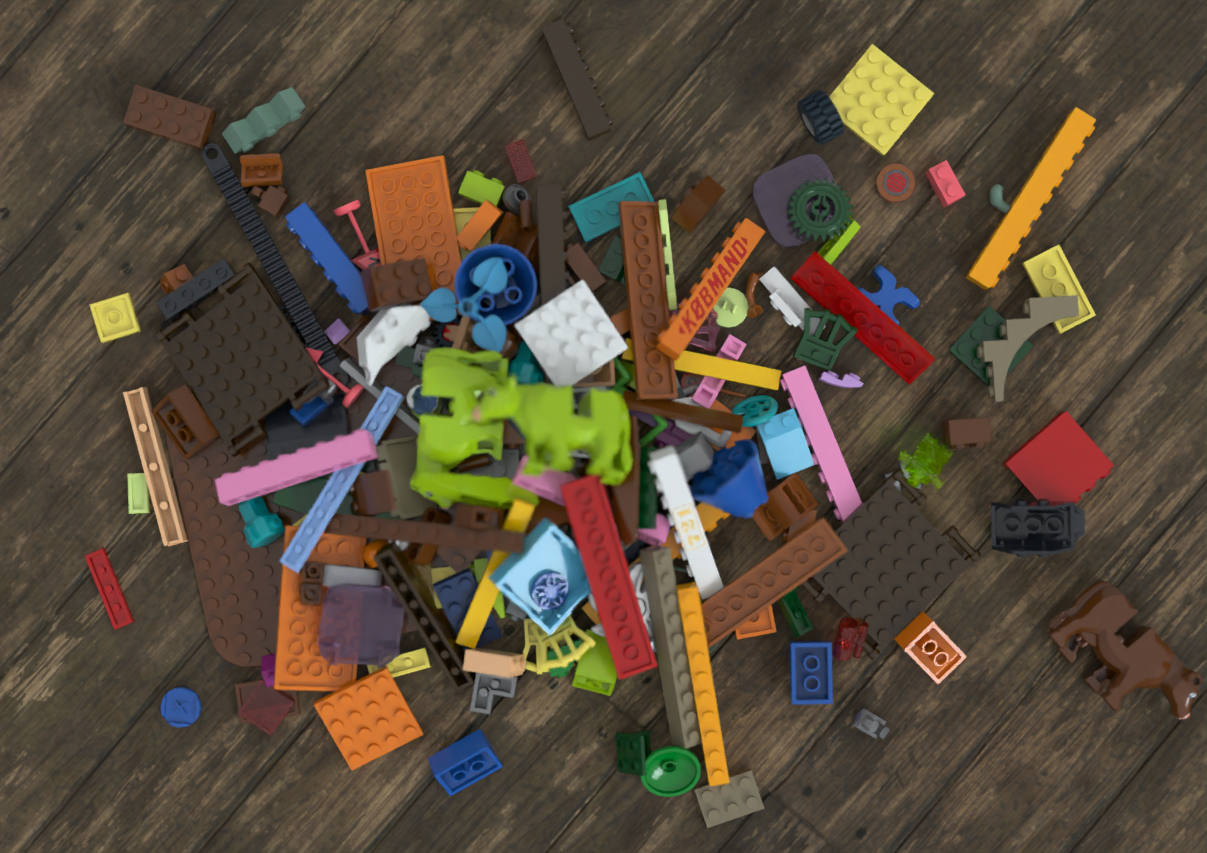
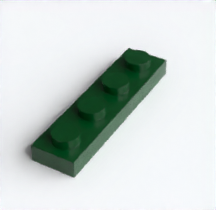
M641 447L639 453L638 530L657 529V485L655 482L657 473L652 474L648 463L652 461L650 453L656 452L657 447Z

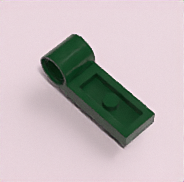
M799 585L778 599V604L796 638L814 629L796 594Z

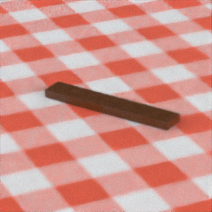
M626 390L623 392L622 398L627 409L741 433L743 416L672 400H637L635 392Z

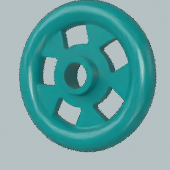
M753 396L738 403L733 408L732 414H745L743 416V427L756 426L770 420L776 414L778 403L770 396Z

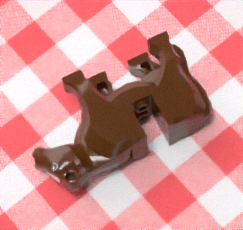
M1100 581L1093 584L1075 600L1069 609L1052 618L1048 626L1050 631L1046 634L1057 645L1056 649L1067 662L1073 663L1076 659L1078 648H1084L1086 645L1091 646L1096 657L1102 662L1099 668L1093 670L1090 675H1086L1082 679L1098 695L1102 692L1103 686L1110 683L1106 691L1100 696L1113 711L1117 712L1120 709L1122 697L1132 692L1135 688H1161L1170 704V712L1174 717L1181 720L1190 715L1191 705L1197 697L1199 686L1203 681L1202 677L1196 671L1186 668L1170 647L1159 638L1152 627L1140 626L1125 640L1118 633L1114 634L1138 611L1108 581Z

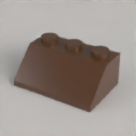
M186 385L168 393L151 411L185 460L212 443L220 435L205 410L200 406L194 394Z

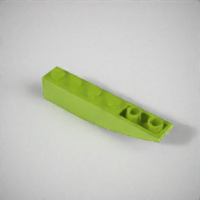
M430 471L418 472L413 480L414 486L428 492L478 507L510 510L515 498L532 503L535 507L539 503L537 494L512 484V479L509 477L494 478L488 475L471 476L470 474L455 475L449 472L431 473Z

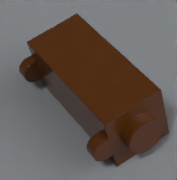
M570 243L564 248V250H568V262L566 263L580 281L584 280L592 293L606 284V280L579 243L575 245Z

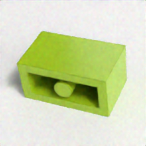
M473 170V172L467 171L458 193L461 197L482 205L485 200H489L498 207L503 197L505 186L502 185V181L496 178L486 179L483 173Z

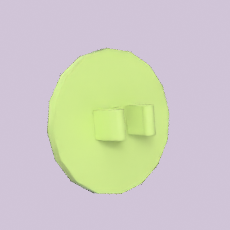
M726 288L710 311V316L720 326L727 328L735 327L742 323L747 316V309L749 308L747 299L737 289Z

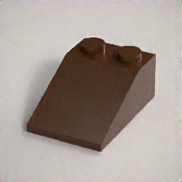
M389 469L357 476L348 490L353 500L351 502V509L356 516H367L397 510Z

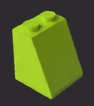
M587 629L585 634L596 644L592 648L589 647L580 657L581 659L578 660L572 686L611 696L617 675L604 636L595 633L592 629Z

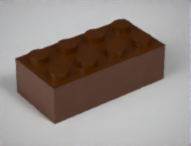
M135 85L123 123L130 128L202 150L207 145L217 113L211 108Z

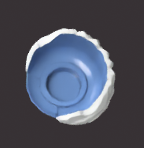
M422 384L413 387L407 394V402L410 408L419 415L423 412H434L438 407L439 396L421 395Z

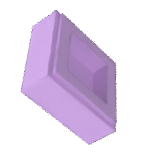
M337 319L324 332L336 345L350 330L340 319Z

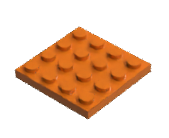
M387 666L314 702L317 712L351 771L424 735L421 726Z

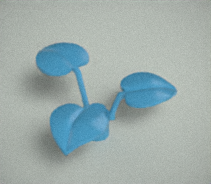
M499 257L490 258L482 262L475 269L473 282L482 288L472 298L464 299L460 304H455V294L447 288H439L433 291L420 306L431 318L440 322H449L455 319L457 316L456 308L463 315H473V317L481 320L473 328L472 336L474 341L484 349L500 352L506 341L505 325L495 315L484 319L477 314L479 304L476 299L485 289L489 293H498L505 288L508 278L503 260Z

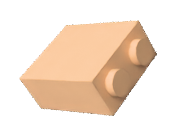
M486 648L467 649L465 651L463 670L514 677L523 674L526 669V660H524V654Z

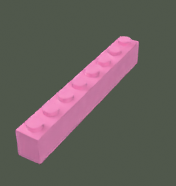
M802 366L781 375L780 384L783 391L787 390L790 398L787 399L791 409L794 408L797 413V418L805 433L807 445L811 447L813 452L811 456L814 465L818 464L820 469L818 473L819 479L822 484H826L828 491H825L829 502L834 503L836 508L833 510L837 521L841 520L842 523L862 502L806 366Z
M359 429L354 431L352 435L337 436L333 441L319 442L315 444V447L309 449L301 448L294 454H283L273 461H261L255 467L247 466L241 468L236 473H225L221 478L215 479L219 501L224 505L230 506L377 458L378 454L373 434L367 430Z
M524 456L518 463L511 483L565 507L559 485L577 478L571 473L547 469L548 464H545L546 470L540 476L521 475V469L528 462V456ZM657 513V529L638 530L637 539L653 546H661L665 543L671 526L669 519L665 515Z

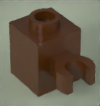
M270 185L267 192L257 186H254L251 191L253 195L262 199L258 206L277 218H280L291 199L287 195L288 191L279 185L276 188Z

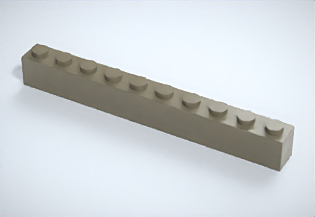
M655 545L640 550L656 642L671 742L675 746L687 749L702 743L671 550L669 547Z

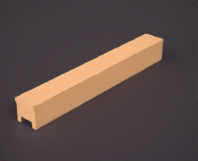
M141 387L129 392H123L164 546H172L187 542L188 538L157 422L151 412L153 407L147 387Z

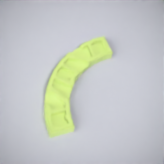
M666 199L659 200L658 205L668 304L670 310H677Z

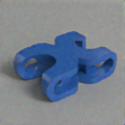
M877 265L873 270V274L880 282L878 292L869 293L860 287L857 289L897 325H900L893 315L894 305L896 303H903L909 308L915 309L920 305V301L907 288L895 289L897 281L894 275L883 266Z

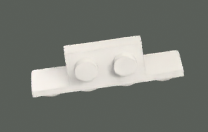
M776 267L771 268L759 279L771 293L769 296L772 299L770 303L776 310L780 309L784 313L783 318L789 325L793 324L795 327L799 325L804 330V308H810L809 305ZM810 318L811 335L814 334L820 318Z

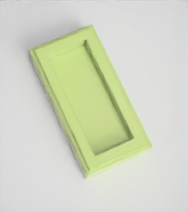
M145 473L127 474L129 514L151 513L150 492Z

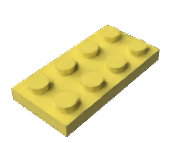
M1060 245L1022 263L1039 297L1078 295L1079 316L1054 321L1053 324L1058 334L1096 316Z

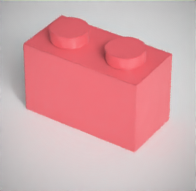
M947 160L925 172L943 208L966 195Z

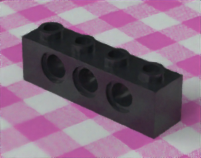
M222 259L156 303L166 319L174 321L182 316V312L185 310H191L219 291L217 287L221 283L227 282L237 273L229 261Z

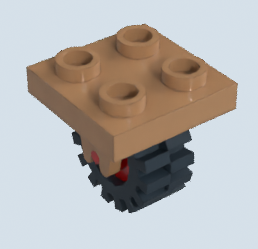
M457 315L452 321L440 322V325L436 324L435 327L438 328V331H434V334L438 337H435V340L440 347L463 350L472 354L480 352V346L474 341L472 336L473 328L479 322L470 316L463 315V317Z

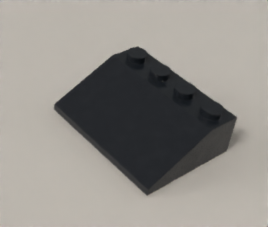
M345 393L332 395L331 397L334 399V402L304 427L290 415V410L294 408L291 401L285 402L266 416V442L269 460H276L278 456L283 454H294L301 448L309 449L315 447V444L319 442L333 441L337 436H349L350 428L347 408L342 404Z

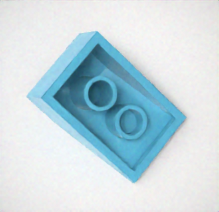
M794 408L773 416L770 420L755 426L777 480L814 465Z

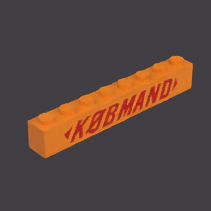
M745 218L742 223L738 221L732 230L735 233L733 237H727L721 246L724 250L721 254L719 252L715 254L711 260L713 263L710 269L706 267L700 276L703 279L701 283H695L689 293L692 294L690 299L685 298L679 306L681 311L678 316L674 314L667 323L670 325L667 331L663 329L657 340L660 342L656 348L673 360L677 361L765 233V230L749 219Z

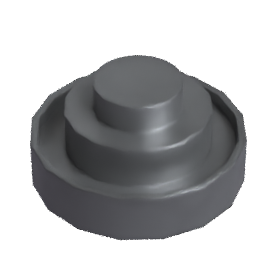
M517 184L507 187L502 195L505 206L516 214H520V201H530L528 192Z

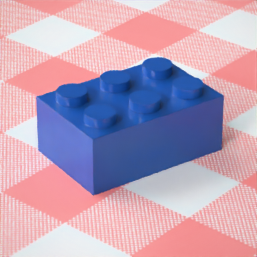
M789 641V689L791 704H833L832 643L830 641Z

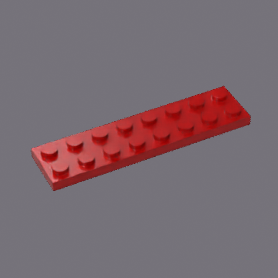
M816 251L791 277L796 284L824 309L830 310V313L835 315H843V318L851 326H855L858 329L854 336L909 385L934 362L935 358Z

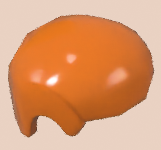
M377 539L365 547L363 558L370 569L378 566L373 557L379 548L389 544L388 540Z

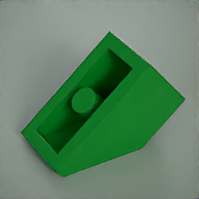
M580 638L572 641L576 649L582 644ZM567 643L559 646L563 656L571 653ZM554 648L548 650V660L559 659ZM575 660L568 663V666L565 668L563 666L550 668L551 677L556 676L558 679L568 675L567 671L571 670Z

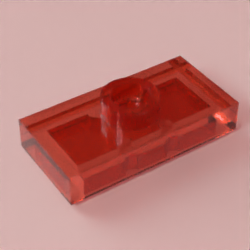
M521 139L505 145L504 147L518 184L537 178L524 140Z

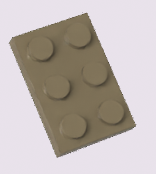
M751 769L729 776L730 783L716 786L706 784L694 788L707 828L765 809Z

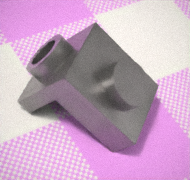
M422 336L414 354V363L424 365L426 353L432 349L440 348L435 337Z
M510 600L505 611L508 619L519 623V620L524 621L527 614L512 600Z

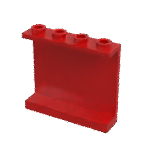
M1061 411L1002 463L1006 470H1011L1036 500L1049 499V502H1074V504L1081 499L1080 495L1084 491L1089 492L1096 486L1095 482L1099 478L1104 479L1111 473L1110 469L1114 466L1067 411Z

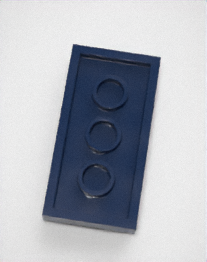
M470 568L433 584V588L457 635L478 587ZM491 611L475 648L503 637ZM462 645L465 651H466L467 649H473V648H470V647H467V646Z

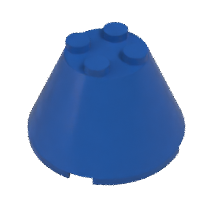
M491 244L478 248L465 257L456 273L455 292L459 304L464 299L472 298L482 288L473 282L475 269L482 262L490 258H501L507 272V284L498 293H489L485 289L476 299L479 304L477 314L484 319L495 315L503 321L504 325L520 319L531 307L536 295V276L530 262L522 253L506 245ZM468 315L475 321L481 322V320H479L476 317H473V315Z
M741 439L734 442L736 445L728 449L723 447L714 453L711 466L703 472H700V470L695 472L692 477V487L688 486L691 497L695 500L733 516H743L747 519L754 514V510L759 505L768 500L769 496L765 487L757 447L753 441Z

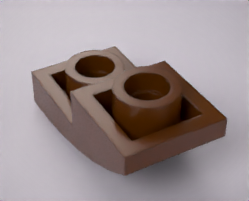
M305 561L301 568L299 605H321L323 562Z

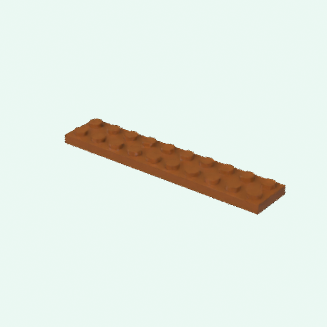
M620 201L618 209L637 400L676 399L678 394L674 360L656 348L660 342L657 340L663 329L667 331L670 327L667 324L670 320L658 202Z
M824 517L700 603L708 649L848 551Z

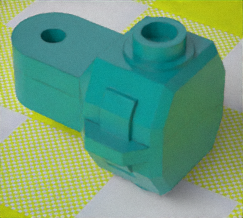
M525 340L520 344L516 359L508 363L507 379L510 376H516L515 385L543 384L544 372L539 368L540 362Z
M261 496L239 502V510L246 523L243 532L251 548L267 546L282 536L284 528L281 519L277 514L269 512Z

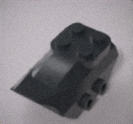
M1017 499L1016 502H991L992 549L1009 554H1017L1018 557H1028L1029 554L1049 557L1050 554L1074 550L1076 541L1085 534V510L1075 506L1074 502H1049V499H1037V502H1028L1027 499Z

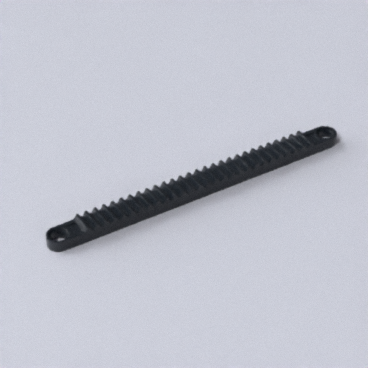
M214 143L207 144L202 149V157L231 207L232 212L235 214L255 253L262 262L309 348L323 351L317 362L318 365L333 377L336 373H342L344 375L342 384L346 386L349 382L348 373L340 367L341 360L242 187L223 150ZM216 149L218 156L215 159H209L207 156L209 150Z

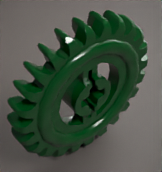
M815 178V183L807 180V186L801 183V190L794 189V194L796 195L789 196V199L793 202L787 204L788 208H792L787 211L788 216L792 215L789 223L796 222L793 230L800 228L799 236L806 233V240H808L812 235L814 242L817 241L818 237H821L824 243L826 236L832 241L833 233L840 237L839 229L845 232L847 230L845 224H851L850 219L847 217H853V213L848 211L853 209V205L848 204L851 201V197H844L847 191H840L841 185L835 187L833 180L827 184L826 178L823 179L822 183H820L818 178ZM819 196L818 200L814 201L811 206L810 216L814 220L812 221L806 214L805 206L810 199ZM821 198H823L821 205L822 214H820V218L818 221V209L820 206ZM825 198H828L835 207V213L829 221L822 223L827 219L830 210L829 204L825 201Z

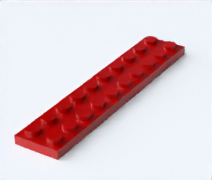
M590 474L560 484L559 488L617 678L621 680L657 667L603 483H601L600 474Z

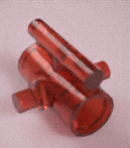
M845 617L840 620L832 650V655L835 659L847 661L850 659L852 652L854 658L858 659L861 657L869 627L868 623L862 622L859 631H857L859 624L855 619Z

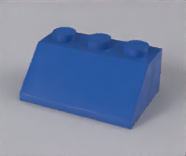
M481 729L472 732L470 735L427 758L434 777L450 796L503 767L491 743Z

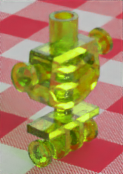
M927 432L916 446L918 450L911 456L906 453V450H902L898 460L906 462L905 470L911 474L908 478L909 485L918 487L922 482L927 486L931 482L937 491L946 483L945 481L942 482L937 476L941 473L942 467L949 461L953 451H948L944 444L939 446L937 444L938 439H933L929 436L930 433Z

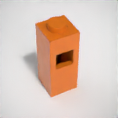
M485 200L456 237L459 241L458 245L466 251L468 249L471 251L475 250L504 212L489 200Z

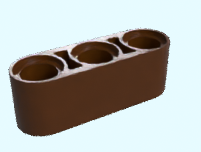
M429 507L423 513L420 522L448 525L450 517L444 511ZM409 542L405 557L409 562L420 566H427L431 562L438 545Z

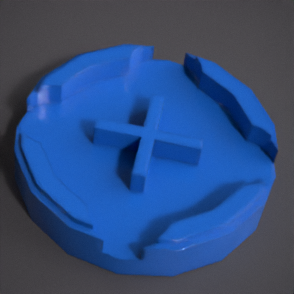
M176 687L170 690L162 698L160 705L163 718L171 726L178 728L187 727L194 723L202 710L198 694L187 687Z

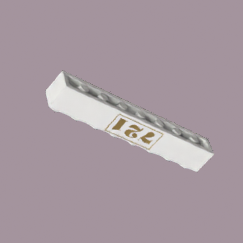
M672 445L650 453L652 461L648 463L652 474L657 473L658 479H655L658 491L663 490L665 495L661 497L665 509H670L671 513L667 516L671 526H676L677 531H674L677 543L681 542L683 545L680 552L683 560L688 559L689 565L686 566L690 577L694 576L698 592L703 600L722 589L723 584L677 454Z

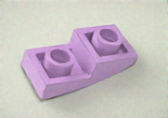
M831 371L827 373L822 372L818 379L829 385L842 388H859L863 385L859 381L860 377L853 373H849V375L844 374L841 380H839V375Z

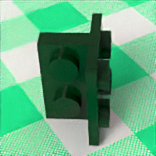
M648 730L631 733L616 732L618 772L645 776V759L651 754L650 732Z

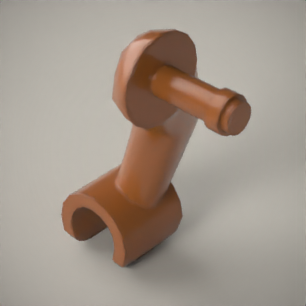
M762 272L758 274L751 273L748 278L746 299L749 306L747 315L750 318H754L763 312L762 307L756 305L754 299L756 284L759 282V278L764 275Z

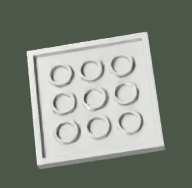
M581 280L515 324L556 387L572 386L628 348L584 280Z

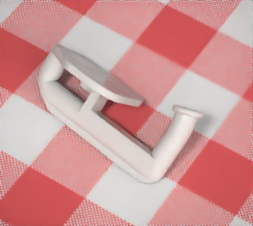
M692 397L672 400L702 407L692 401ZM672 419L677 427L690 434H697L701 431L707 441L717 447H724L732 433L731 431L722 430L723 432L720 435L704 425Z

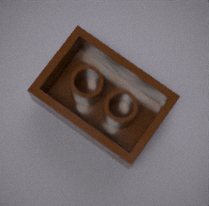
M424 258L372 266L360 272L370 312L422 303L432 293Z

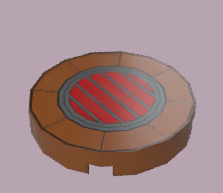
M891 163L883 167L878 173L875 184L877 192L883 200L890 203H901L913 194L916 187V179L912 170L906 165Z

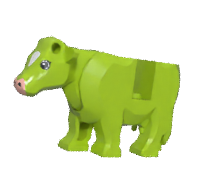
M436 348L430 350L425 355L421 395L454 397L450 402V413L453 414L423 412L420 415L417 467L409 483L411 489L435 501L443 509L452 508L455 501L414 486L413 480L418 472H449V470L456 467L473 453L488 452L496 460L502 459L504 420L495 422L488 420L485 423H478L472 416L473 409L479 404L478 397L482 392L485 393L490 382L494 378L490 374L503 376L507 379L509 358L502 359V355L498 352L483 351L472 354L453 348Z
M496 376L490 382L480 403L473 409V419L478 423H485L491 419L513 417L526 441L528 462L521 469V475L540 476L546 470L545 462L547 461L548 452L551 459L547 469L567 471L572 465L569 451L584 450L589 453L590 460H593V462L587 468V471L592 474H602L601 483L619 484L625 478V473L629 472L631 468L629 412L622 396L614 391H600L591 388L578 404V416L573 417L572 386L555 387L545 384L515 385L516 376H510L508 379L503 376Z

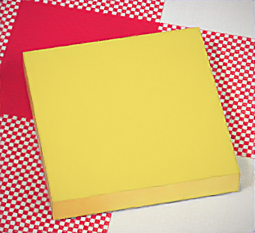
M129 293L90 304L101 343L141 331Z

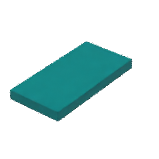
M641 172L568 206L585 243L620 227L618 209L620 201L655 202Z

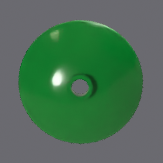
M679 746L663 747L646 757V775L641 776V780L645 788L655 795L662 797L682 795L697 784L701 775L700 762L697 756L688 749Z

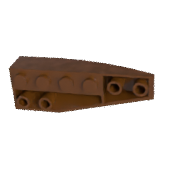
M629 416L631 468L629 472L625 473V478L619 484L603 483L615 525L625 546L635 542L638 537L639 453L641 445L638 442L639 425L636 416Z

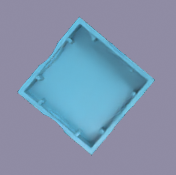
M546 518L524 539L523 554L511 553L488 577L549 635L568 617L576 604L591 592L579 550ZM546 572L560 574L565 578L569 586L568 595L563 605L551 610L538 607L531 597V588L534 581ZM555 577L556 583L562 582L560 578ZM546 578L543 579L539 584L544 585ZM536 593V599L539 602L541 595Z

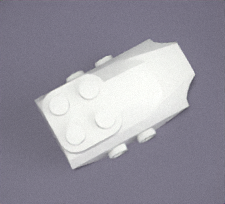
M407 305L380 310L357 336L359 366L364 369L365 383L367 385H372L383 364L398 354L403 347L407 345L410 347L417 340L416 335L420 330L424 331L429 326L430 316L421 306Z

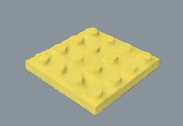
M872 44L829 98L837 108L843 125L884 157L934 93Z

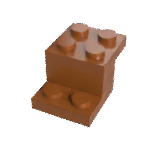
M795 472L767 491L768 500L759 505L751 517L758 524L762 533L771 541L785 529L804 518L818 503Z

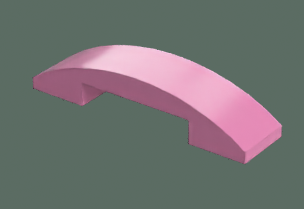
M729 334L716 357L737 361L747 344ZM704 376L691 400L704 408L710 409L725 380Z

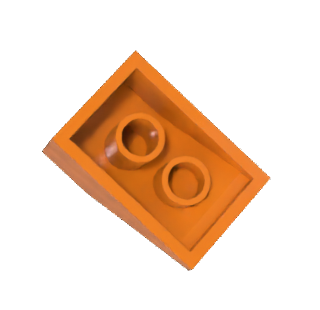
M923 611L894 638L937 684L967 657Z

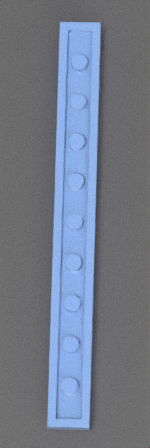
M387 386L360 428L373 434L375 446L405 398ZM365 462L333 472L279 562L299 573Z

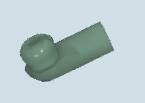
M999 184L994 185L990 189V203L1006 214L1011 205L1003 200V187Z

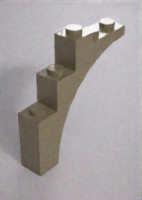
M1078 295L1028 298L1022 305L1023 315H1026V319L1002 321L999 331L1003 340L979 343L980 346H977V357L980 358L981 363L989 362V366L986 367L987 378H990V386L987 388L988 398H991V402L1004 401V383L1011 361L1021 345L1035 331L1059 319L1079 316Z

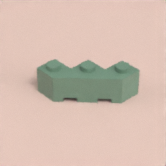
M293 87L278 92L269 103L255 107L245 119L231 123L222 135L235 154L241 151L246 153L255 144L266 137H271L278 129L290 121L297 120L301 116L300 113L305 108V105Z

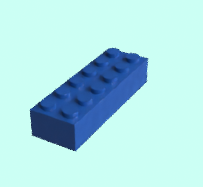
M305 202L285 216L289 221L286 225L292 233L301 237L298 239L301 245L308 252L312 251L311 258L320 267L323 266L325 268L323 273L327 279L338 285L335 289L341 297L347 298L350 301L347 303L350 309L357 315L366 316L370 311L360 271L350 261V258L314 211Z

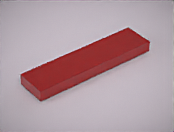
M105 548L85 555L84 557L114 630L135 622Z

